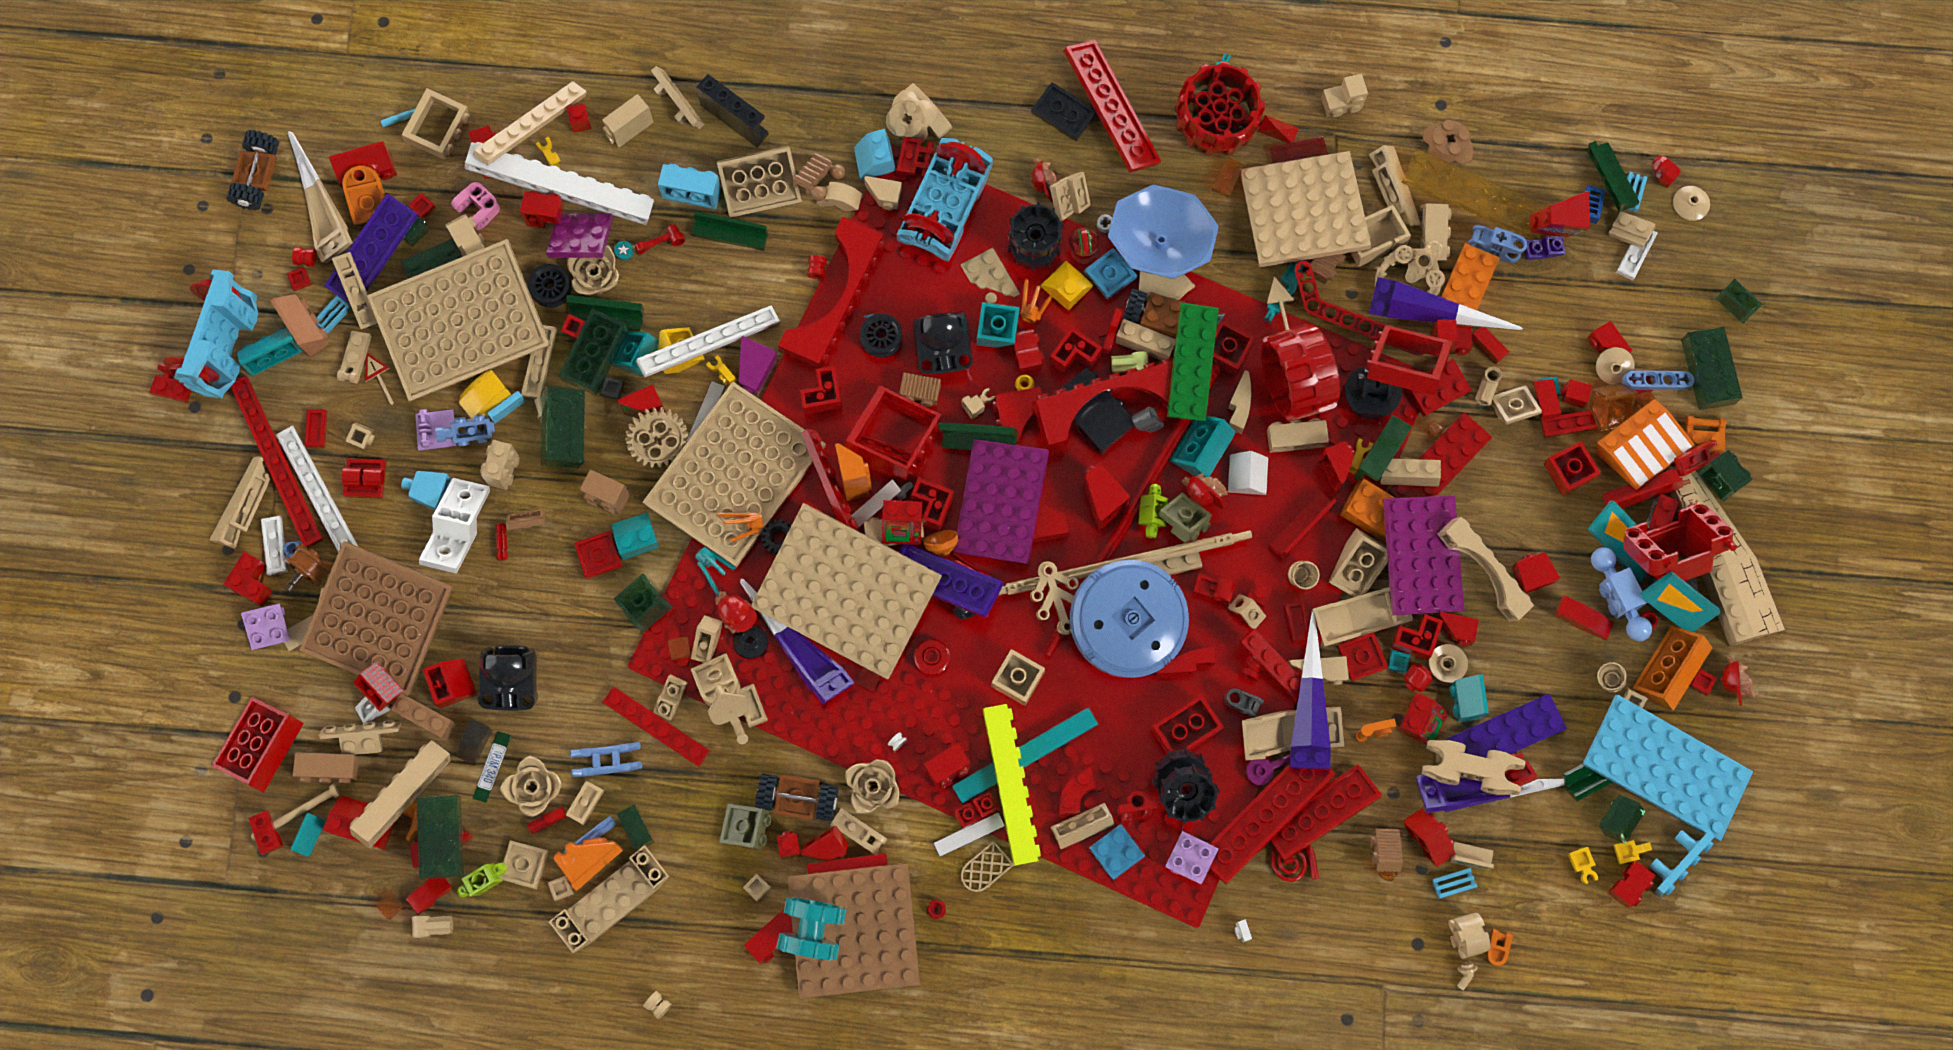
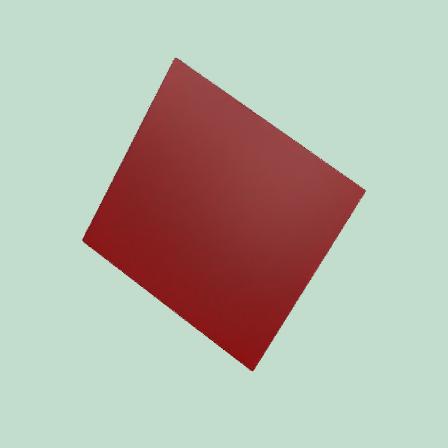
M891 144L896 171L879 175L875 178L902 182L898 210L883 209L866 189L859 208L855 211L851 220L882 233L885 245L881 252L878 251L876 255L877 262L873 268L870 267L868 272L869 278L866 284H862L858 300L855 299L852 304L854 306L850 316L847 315L844 320L846 323L843 331L838 332L836 336L837 343L835 347L830 348L828 352L829 359L827 363L821 366V368L835 367L842 408L804 415L800 390L819 387L816 369L818 368L786 354L783 355L761 401L804 430H816L821 441L826 444L824 450L828 453L829 464L836 472L835 478L843 489V497L850 505V513L852 515L891 480L899 488L906 484L869 468L872 490H869V497L851 501L846 500L835 444L839 443L845 447L846 439L879 386L899 394L903 373L940 379L941 387L937 406L927 407L941 414L940 422L997 426L998 412H994L992 402L985 403L984 412L971 419L961 405L962 399L966 396L973 398L977 395L980 397L987 388L990 389L989 393L985 395L987 398L996 396V394L1018 391L1015 382L1021 375L1032 377L1034 388L1041 387L1042 394L1048 393L1049 397L1055 393L1054 391L1061 389L1086 368L1085 365L1075 359L1064 374L1049 364V358L1071 327L1096 343L1094 334L1109 331L1116 308L1123 311L1122 324L1125 308L1132 289L1139 290V270L1132 269L1137 274V278L1110 299H1107L1084 273L1087 267L1112 248L1121 256L1107 235L1066 218L1061 221L1064 222L1061 231L1060 257L1057 256L1050 264V268L1034 269L1032 272L1030 268L1020 264L1016 265V260L1011 252L1007 250L1010 244V240H1008V233L1011 228L1010 217L1015 216L1021 209V205L1026 207L1034 204L985 184L979 199L975 201L963 227L962 237L949 262L915 245L901 243L897 241L898 230L902 226L904 216L908 213L923 178L920 177V170H916L915 176L897 173L901 147ZM919 155L918 162L923 163L924 157ZM1080 228L1086 229L1088 254H1084L1083 237ZM1087 228H1088L1089 234H1090L1091 253H1090V244H1089V237H1088ZM1077 229L1080 230L1083 254H1081L1080 237ZM1038 235L1031 236L1032 239L1040 238ZM840 244L825 271V278L821 279L797 328L817 322L826 316L841 299L848 281L849 264ZM943 244V245L946 246L948 249L950 248L949 245ZM993 248L1020 294L1015 297L1005 296L1003 293L987 287L984 289L978 288L977 284L970 282L961 264ZM1065 261L1093 284V287L1069 311L1052 298L1042 313L1040 321L1036 320L1035 323H1029L1021 319L1022 315H1020L1022 309L1025 279H1028L1026 307L1028 304H1031L1036 287L1040 286L1035 303L1038 311L1050 295L1041 285ZM1190 271L1184 275L1195 287L1181 297L1179 301L1219 308L1218 313L1225 314L1222 321L1255 337L1236 376L1221 369L1209 389L1206 416L1224 419L1229 424L1234 411L1228 409L1245 370L1249 372L1251 404L1242 434L1235 433L1209 477L1217 478L1228 491L1229 458L1231 454L1253 451L1268 457L1266 495L1228 492L1227 495L1221 497L1224 502L1223 509L1218 508L1213 503L1201 506L1212 517L1209 521L1210 527L1204 533L1200 531L1195 541L1251 531L1252 538L1236 541L1232 545L1200 551L1202 568L1170 575L1171 579H1174V582H1176V585L1180 587L1184 594L1189 614L1186 639L1175 657L1189 651L1214 647L1215 663L1213 666L1196 667L1195 675L1156 677L1155 673L1135 678L1113 676L1095 668L1083 657L1074 642L1072 633L1065 635L1062 642L1058 643L1051 657L1044 655V652L1051 642L1052 634L1060 621L1054 602H1052L1049 609L1050 615L1048 619L1039 620L1036 616L1037 611L1041 609L1048 594V586L1044 587L1042 591L1043 599L1038 602H1034L1030 598L1031 592L1035 589L1008 595V593L998 595L986 618L976 614L967 619H960L953 613L955 605L931 597L889 679L803 635L818 649L843 667L854 681L850 688L824 704L821 703L812 690L808 689L757 610H755L757 620L754 625L761 627L767 634L768 646L765 652L754 659L741 657L735 651L733 645L736 632L731 633L729 628H725L722 623L720 637L712 659L727 653L739 681L740 689L754 684L768 720L754 727L846 769L859 763L867 764L873 760H885L891 764L895 771V781L898 785L899 793L955 819L954 810L990 791L999 810L985 818L999 813L1004 827L989 834L1008 843L997 784L964 803H961L952 787L993 763L983 709L1007 704V707L1011 708L1013 713V720H1010L1011 727H1015L1017 739H1014L1015 747H1021L1072 716L1089 708L1098 723L1097 726L1023 768L1025 778H1022L1023 786H1027L1029 798H1026L1027 806L1031 805L1033 817L1030 818L1031 825H1035L1037 837H1034L1035 845H1039L1040 857L1189 926L1198 928L1201 925L1220 879L1211 870H1208L1202 884H1199L1185 876L1171 872L1165 866L1182 831L1210 844L1254 800L1260 785L1251 783L1246 775V767L1251 760L1245 759L1242 720L1250 718L1228 708L1224 703V696L1231 689L1236 688L1263 699L1264 702L1260 704L1256 714L1258 717L1279 711L1292 710L1295 701L1265 669L1260 670L1258 682L1250 681L1240 675L1241 669L1246 665L1247 656H1251V654L1239 642L1251 628L1240 614L1228 609V604L1193 593L1197 577L1200 573L1218 580L1226 579L1235 583L1236 587L1231 603L1239 594L1247 597L1255 581L1272 588L1273 590L1264 607L1258 605L1266 617L1257 626L1256 630L1285 661L1305 659L1307 640L1292 642L1285 604L1305 601L1310 624L1314 608L1338 602L1343 590L1329 582L1346 542L1355 529L1358 528L1368 534V532L1339 515L1356 483L1359 482L1353 478L1355 474L1348 472L1340 491L1335 493L1319 459L1326 448L1345 440L1348 445L1352 446L1354 454L1359 438L1363 439L1361 443L1363 448H1367L1369 443L1374 445L1392 415L1413 428L1420 411L1409 391L1402 388L1401 401L1396 410L1390 415L1379 419H1365L1354 413L1345 397V384L1354 370L1359 367H1366L1367 360L1373 349L1317 326L1319 331L1325 336L1332 351L1339 381L1344 392L1340 394V399L1337 401V406L1334 409L1297 420H1301V422H1309V420L1319 418L1320 421L1326 420L1329 443L1324 448L1270 453L1267 436L1269 425L1275 422H1282L1283 424H1290L1291 422L1284 419L1283 415L1278 412L1268 391L1261 362L1263 339L1286 331L1282 313L1280 311L1278 315H1274L1271 323H1267L1264 321V318L1268 312V304ZM988 293L996 295L997 300L994 304L1020 307L1016 332L1033 329L1034 334L1038 333L1040 344L1037 346L1044 355V362H1042L1041 368L1019 373L1012 345L996 348L977 345L982 302L987 303L985 297ZM965 312L968 320L973 358L971 367L940 374L922 373L917 362L913 332L914 318H923L926 315ZM1285 312L1289 329L1305 324L1315 325ZM884 313L891 315L899 322L902 330V343L894 354L882 358L875 357L863 348L860 330L862 324L867 319L863 316ZM1141 313L1138 325H1140L1143 313ZM878 333L876 336L878 338H884L886 334ZM1107 336L1099 337L1101 347L1104 346ZM1116 343V349H1111L1108 356L1101 354L1094 366L1089 370H1093L1102 381L1108 380V375L1115 374L1112 373L1111 356L1131 355L1137 351ZM1175 347L1171 354L1172 360H1174ZM1381 353L1379 362L1426 373ZM962 355L959 358V363L962 365L969 362L967 355ZM1148 356L1149 364L1154 363L1155 366L1162 364L1160 360ZM924 360L921 364V367L925 370L930 369L932 366L929 360ZM1023 382L1021 385L1027 387L1028 383ZM1131 388L1110 389L1111 395L1115 399H1120L1124 405L1123 408L1133 415L1148 407L1156 408L1160 422H1163L1164 426L1154 432L1140 431L1137 428L1131 429L1111 445L1104 455L1100 456L1072 423L1067 440L1044 446L1038 421L1035 417L1023 432L1019 446L1049 450L1040 501L1053 510L1065 513L1069 530L1068 537L1032 543L1029 564L965 554L959 555L979 569L987 572L992 578L1002 581L1003 586H1006L1007 583L1039 577L1038 568L1040 564L1047 561L1055 564L1057 572L1094 564L1125 510L1099 531L1083 486L1086 475L1085 471L1090 466H1096L1101 463L1131 496L1130 503L1179 418L1167 417L1168 409L1163 403L1148 393ZM1368 393L1371 397H1376V394ZM882 403L864 434L913 454L930 426ZM1191 420V422L1189 423V425H1188V427L1186 428L1184 434L1182 435L1181 439L1179 440L1177 446L1175 447L1174 451L1172 452L1170 458L1172 457L1173 453H1174L1175 450L1177 449L1178 445L1180 444L1181 440L1183 439L1184 435L1186 434L1187 430L1189 429V427L1191 426V424H1192V422H1193L1194 420ZM939 430L938 433L934 432V439L930 447L926 446L924 449L923 459H926V463L918 478L954 491V499L941 531L954 530L957 532L972 450L943 448V432ZM1411 430L1409 431L1408 435L1406 436L1398 451L1394 455L1393 459H1400V456L1406 445ZM1365 453V454L1363 455V458H1364V459L1366 458V456L1368 455V453ZM1170 458L1154 483L1160 485V496L1168 498V504L1182 492L1190 498L1187 486L1182 483V480L1185 477L1191 478L1194 476L1169 461ZM814 463L770 521L771 523L775 519L777 521L782 519L784 522L788 521L792 525L794 522L793 518L806 500L821 509L824 514L837 520ZM1365 474L1362 478L1383 491H1386L1388 485H1381V478L1379 481H1375ZM1320 492L1331 501L1335 498L1337 502L1332 509L1284 559L1269 547ZM911 494L902 501H911ZM922 505V518L927 508V506ZM883 507L870 518H879L881 520ZM1139 509L1110 560L1176 546L1185 542L1171 532L1173 526L1166 522V526L1158 527L1156 538L1146 537L1147 526L1138 524ZM863 523L857 530L865 535ZM923 525L924 539L928 535L938 532ZM782 531L775 532L772 535V542L778 545L783 544L786 534ZM761 535L737 568L735 567V570L727 567L717 559L715 562L725 571V575H722L713 565L710 567L705 566L719 592L725 591L727 595H738L752 605V600L740 583L741 578L758 593L777 554L774 556L766 551ZM691 538L628 664V668L664 686L668 676L671 674L688 682L684 695L706 704L701 697L691 672L692 668L703 664V662L693 660L691 656L696 630L704 615L720 620L717 615V605L715 602V598L718 596L702 569L697 565L699 561L695 556L705 546ZM921 542V545H911L923 551L934 554L925 548L923 542ZM903 544L887 547L899 552ZM953 550L947 555H938L954 563L956 560L960 561L953 555ZM1297 561H1308L1315 564L1320 574L1318 583L1311 589H1301L1292 585L1288 579V571L1292 564ZM1046 568V574L1051 573L1050 568ZM1085 578L1077 579L1078 587L1072 590L1068 589L1063 583L1056 585L1058 588L1075 596L1076 591ZM1073 580L1069 582L1071 587H1074ZM1037 592L1034 593L1035 599H1039V593ZM1061 598L1066 612L1071 603ZM1244 601L1238 602L1235 608L1240 607ZM1041 611L1040 616L1044 618L1046 614L1044 611ZM1316 622L1318 643L1320 646L1322 638ZM749 637L746 642L752 644L754 639ZM924 640H940L949 649V664L939 674H924L915 665V649ZM1011 649L1045 668V673L1026 706L991 687L994 677ZM1297 672L1298 675L1302 678V673ZM1230 694L1231 702L1238 703V697ZM1203 695L1224 728L1221 732L1191 750V752L1203 755L1205 765L1209 767L1212 773V781L1214 784H1217L1220 793L1217 794L1216 809H1212L1209 814L1203 817V821L1199 819L1183 824L1182 821L1173 817L1168 818L1164 804L1162 805L1159 801V791L1152 783L1151 778H1154L1156 768L1155 762L1158 763L1167 754L1151 731V728L1176 710ZM745 715L738 717L739 720L747 723ZM901 732L902 738H906L907 741L894 752L893 746H889L888 743L896 734ZM958 742L970 761L969 773L960 779L957 776L951 781L952 784L945 789L941 787L936 789L924 770V763ZM1273 755L1266 756V759L1270 762ZM1092 768L1095 789L1081 799L1079 814L1105 803L1113 818L1114 826L1060 849L1051 827L1078 815L1059 817V801L1062 791L1073 776L1083 770ZM1134 791L1145 793L1148 801L1158 800L1159 809L1153 814V817L1142 818L1141 815H1138L1133 820L1122 821V818H1117V807L1125 805L1129 795ZM1132 800L1134 806H1141L1138 800ZM1121 824L1145 857L1112 880L1089 847Z

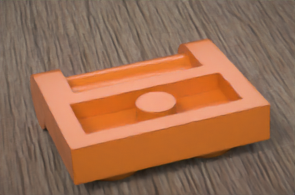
M1686 416L1685 433L1695 444L1693 448L1706 441L1716 440L1717 445L1710 448L1709 452L1719 451L1723 453L1725 451L1726 418L1715 420ZM1693 425L1717 427V432L1693 430Z
M1395 718L1364 725L1355 734V739L1358 742H1364L1367 737L1376 735L1377 738L1388 736L1396 727Z

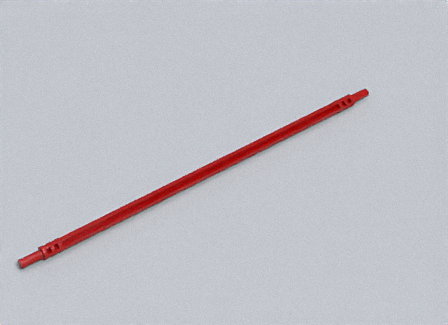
M1212 364L1210 387L1221 370L1216 364ZM1179 418L1094 564L1110 560L1140 509L1141 496L1148 495L1150 486L1157 480L1191 420ZM1072 604L1069 605L1066 611V615L1069 620ZM1067 623L1064 625L1065 630L1069 629V624ZM1057 628L1052 634L1053 638L1044 652V655L1051 657L1058 643L1062 642L1065 635L1058 632Z

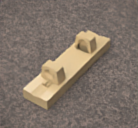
M655 66L651 72L660 83L654 88V91L660 96L666 93L669 94L680 109L674 116L679 123L683 124L688 120L692 126L700 129L705 125L666 72Z
M351 252L332 258L360 329L377 324L378 322L367 297V291Z

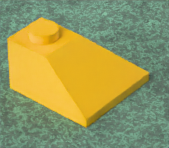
M1065 261L1041 287L1069 311L1093 287V284Z
M690 328L661 330L658 350L693 337ZM702 354L663 371L665 374L678 373L704 361L705 358Z

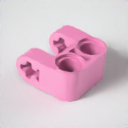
M474 182L452 200L451 206L457 212H462L473 202L480 210L472 219L477 226L475 229L481 230L499 213L500 207L495 197L480 183ZM475 192H481L479 195L473 196ZM493 203L492 207L486 208L488 204Z

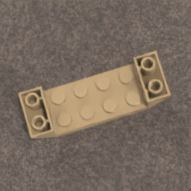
M645 845L629 857L630 861L568 910L564 909L549 921L550 925L573 954L595 941L655 893L670 877Z

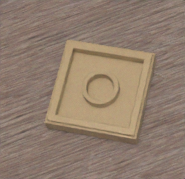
M510 840L503 861L508 868L506 873L501 876L503 881L537 890L549 851Z

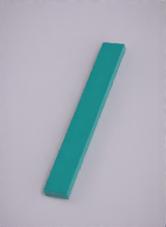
M1086 708L1019 747L1021 758L1018 759L1019 767L1023 766L1024 768L1097 726L1098 723L1090 709ZM993 763L952 786L961 803L997 784Z

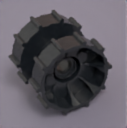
M1040 202L1026 207L1021 205V209L1015 216L1010 217L1011 228L1008 233L1010 244L1007 251L1011 252L1016 260V265L1020 264L1030 268L1032 272L1034 269L1050 268V264L1055 258L1061 255V249L1059 248L1062 244L1061 231L1064 222L1060 221L1055 213V208L1050 209L1040 205ZM1038 235L1040 238L1032 239L1031 236Z
M1186 747L1184 750L1167 751L1168 754L1158 763L1155 762L1154 778H1151L1154 787H1157L1159 791L1158 798L1160 803L1164 804L1168 818L1173 817L1182 821L1183 824L1199 819L1203 821V817L1209 814L1212 809H1216L1217 794L1220 793L1217 784H1214L1212 781V773L1209 767H1206L1203 755L1188 751Z

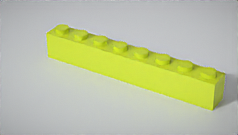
M1007 704L984 708L983 715L1013 866L1037 862L1041 854L1039 845H1035L1034 837H1037L1035 825H1031L1030 822L1033 814L1031 805L1027 806L1026 798H1029L1027 786H1023L1022 778H1025L1023 766L1019 767L1018 759L1021 758L1019 747H1015L1014 739H1017L1015 727H1011L1010 720H1013L1012 709L1008 708Z

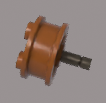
M302 543L296 545V551L290 558L286 557L284 559L296 572L290 583L284 587L289 592L295 588L294 586L302 578L319 586L321 578L326 573L329 574L332 568L328 562L319 558L320 555L313 549L307 548Z

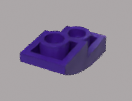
M1562 236L1545 237L1542 240H1526L1527 248L1524 251L1526 260L1545 259L1566 254Z

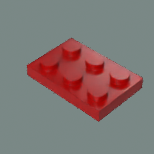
M1454 358L1447 361L1435 396L1407 389L1423 417L1472 391ZM1435 368L1426 372V374L1432 375Z

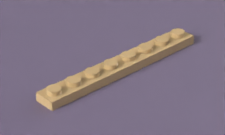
M572 81L476 148L473 155L487 166L565 112L567 110L566 107L573 106L585 98L587 91Z

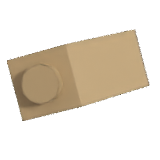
M865 176V187L877 204L885 210H898L902 182Z
M704 615L696 630L691 659L703 663L712 660L723 621Z

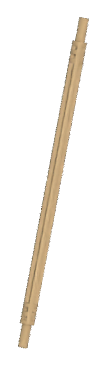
M1245 531L1237 534H1223L1065 570L1059 573L1068 578L1081 579L1088 577L1096 569L1112 562L1121 560L1156 562L1232 545L1236 541L1252 538L1251 531ZM1040 577L1007 583L1006 586L1002 587L999 595L1007 593L1011 595L1035 589Z

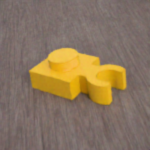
M1588 847L1568 854L1575 873L1581 871V881L1584 885L1588 884L1587 875H1591L1593 881L1598 880L1596 872L1591 870V867L1595 866V862Z

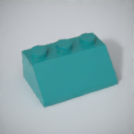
M283 327L270 336L260 338L254 344L245 345L237 354L240 365L251 376H254L303 352V349L298 346L288 328Z
M1206 416L1205 422L1193 421L1169 461L1194 476L1204 473V477H1209L1236 431L1224 419Z

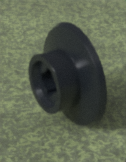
M753 625L748 631L735 634L733 639L734 649L743 658H757L765 652L768 646L767 634L761 627ZM749 637L754 639L752 644L746 642Z

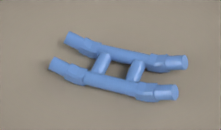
M639 742L615 746L570 750V758L592 756L593 768L571 769V777H588L641 769V761L620 764L619 754L638 750L641 748ZM612 754V765L601 767L600 755Z

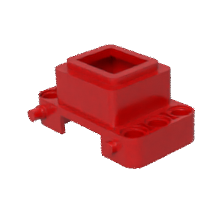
M1690 504L1687 508L1679 510V517L1676 522L1648 532L1647 523L1644 522L1626 529L1624 535V550L1647 573L1653 575L1657 580L1670 571L1674 572L1684 581L1709 573L1713 570L1714 555L1728 550L1735 551L1737 545L1733 541L1734 530L1711 508L1704 504ZM1682 555L1685 559L1678 562V556Z

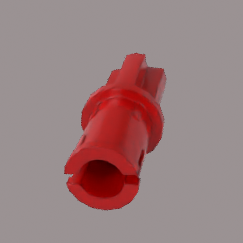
M560 806L547 814L543 813V816L529 822L527 827L530 833L534 834L548 826L552 827V824L566 818V812Z

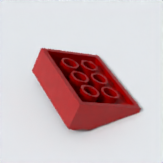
M251 697L214 760L212 767L264 793L304 723L275 707Z

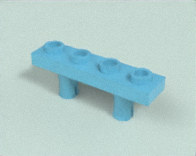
M1681 830L1674 839L1689 850L1688 855L1674 870H1670L1657 858L1649 866L1650 869L1663 879V883L1655 891L1660 898L1664 894L1669 895L1676 887L1673 885L1676 880L1682 881L1689 873L1686 869L1690 865L1694 867L1700 861L1701 857L1699 854L1702 851L1707 853L1714 845L1711 841L1715 836L1708 831L1700 841L1697 840L1696 842Z

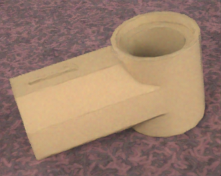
M1489 367L1482 375L1481 383L1474 399L1478 404L1483 406L1491 405L1498 383L1502 378L1499 368ZM1493 374L1496 380H1490L1487 375Z
M452 916L412 917V938L431 937V935L452 934L453 932Z

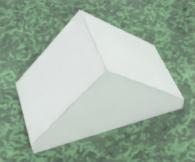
M367 697L355 707L363 724L391 710L388 705L379 712Z

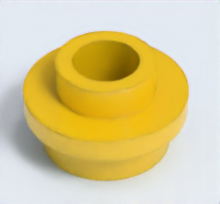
M1029 375L1019 376L1015 382L1016 389L1019 391L1034 388L1033 378ZM1023 382L1028 383V386L1023 387L1021 384Z

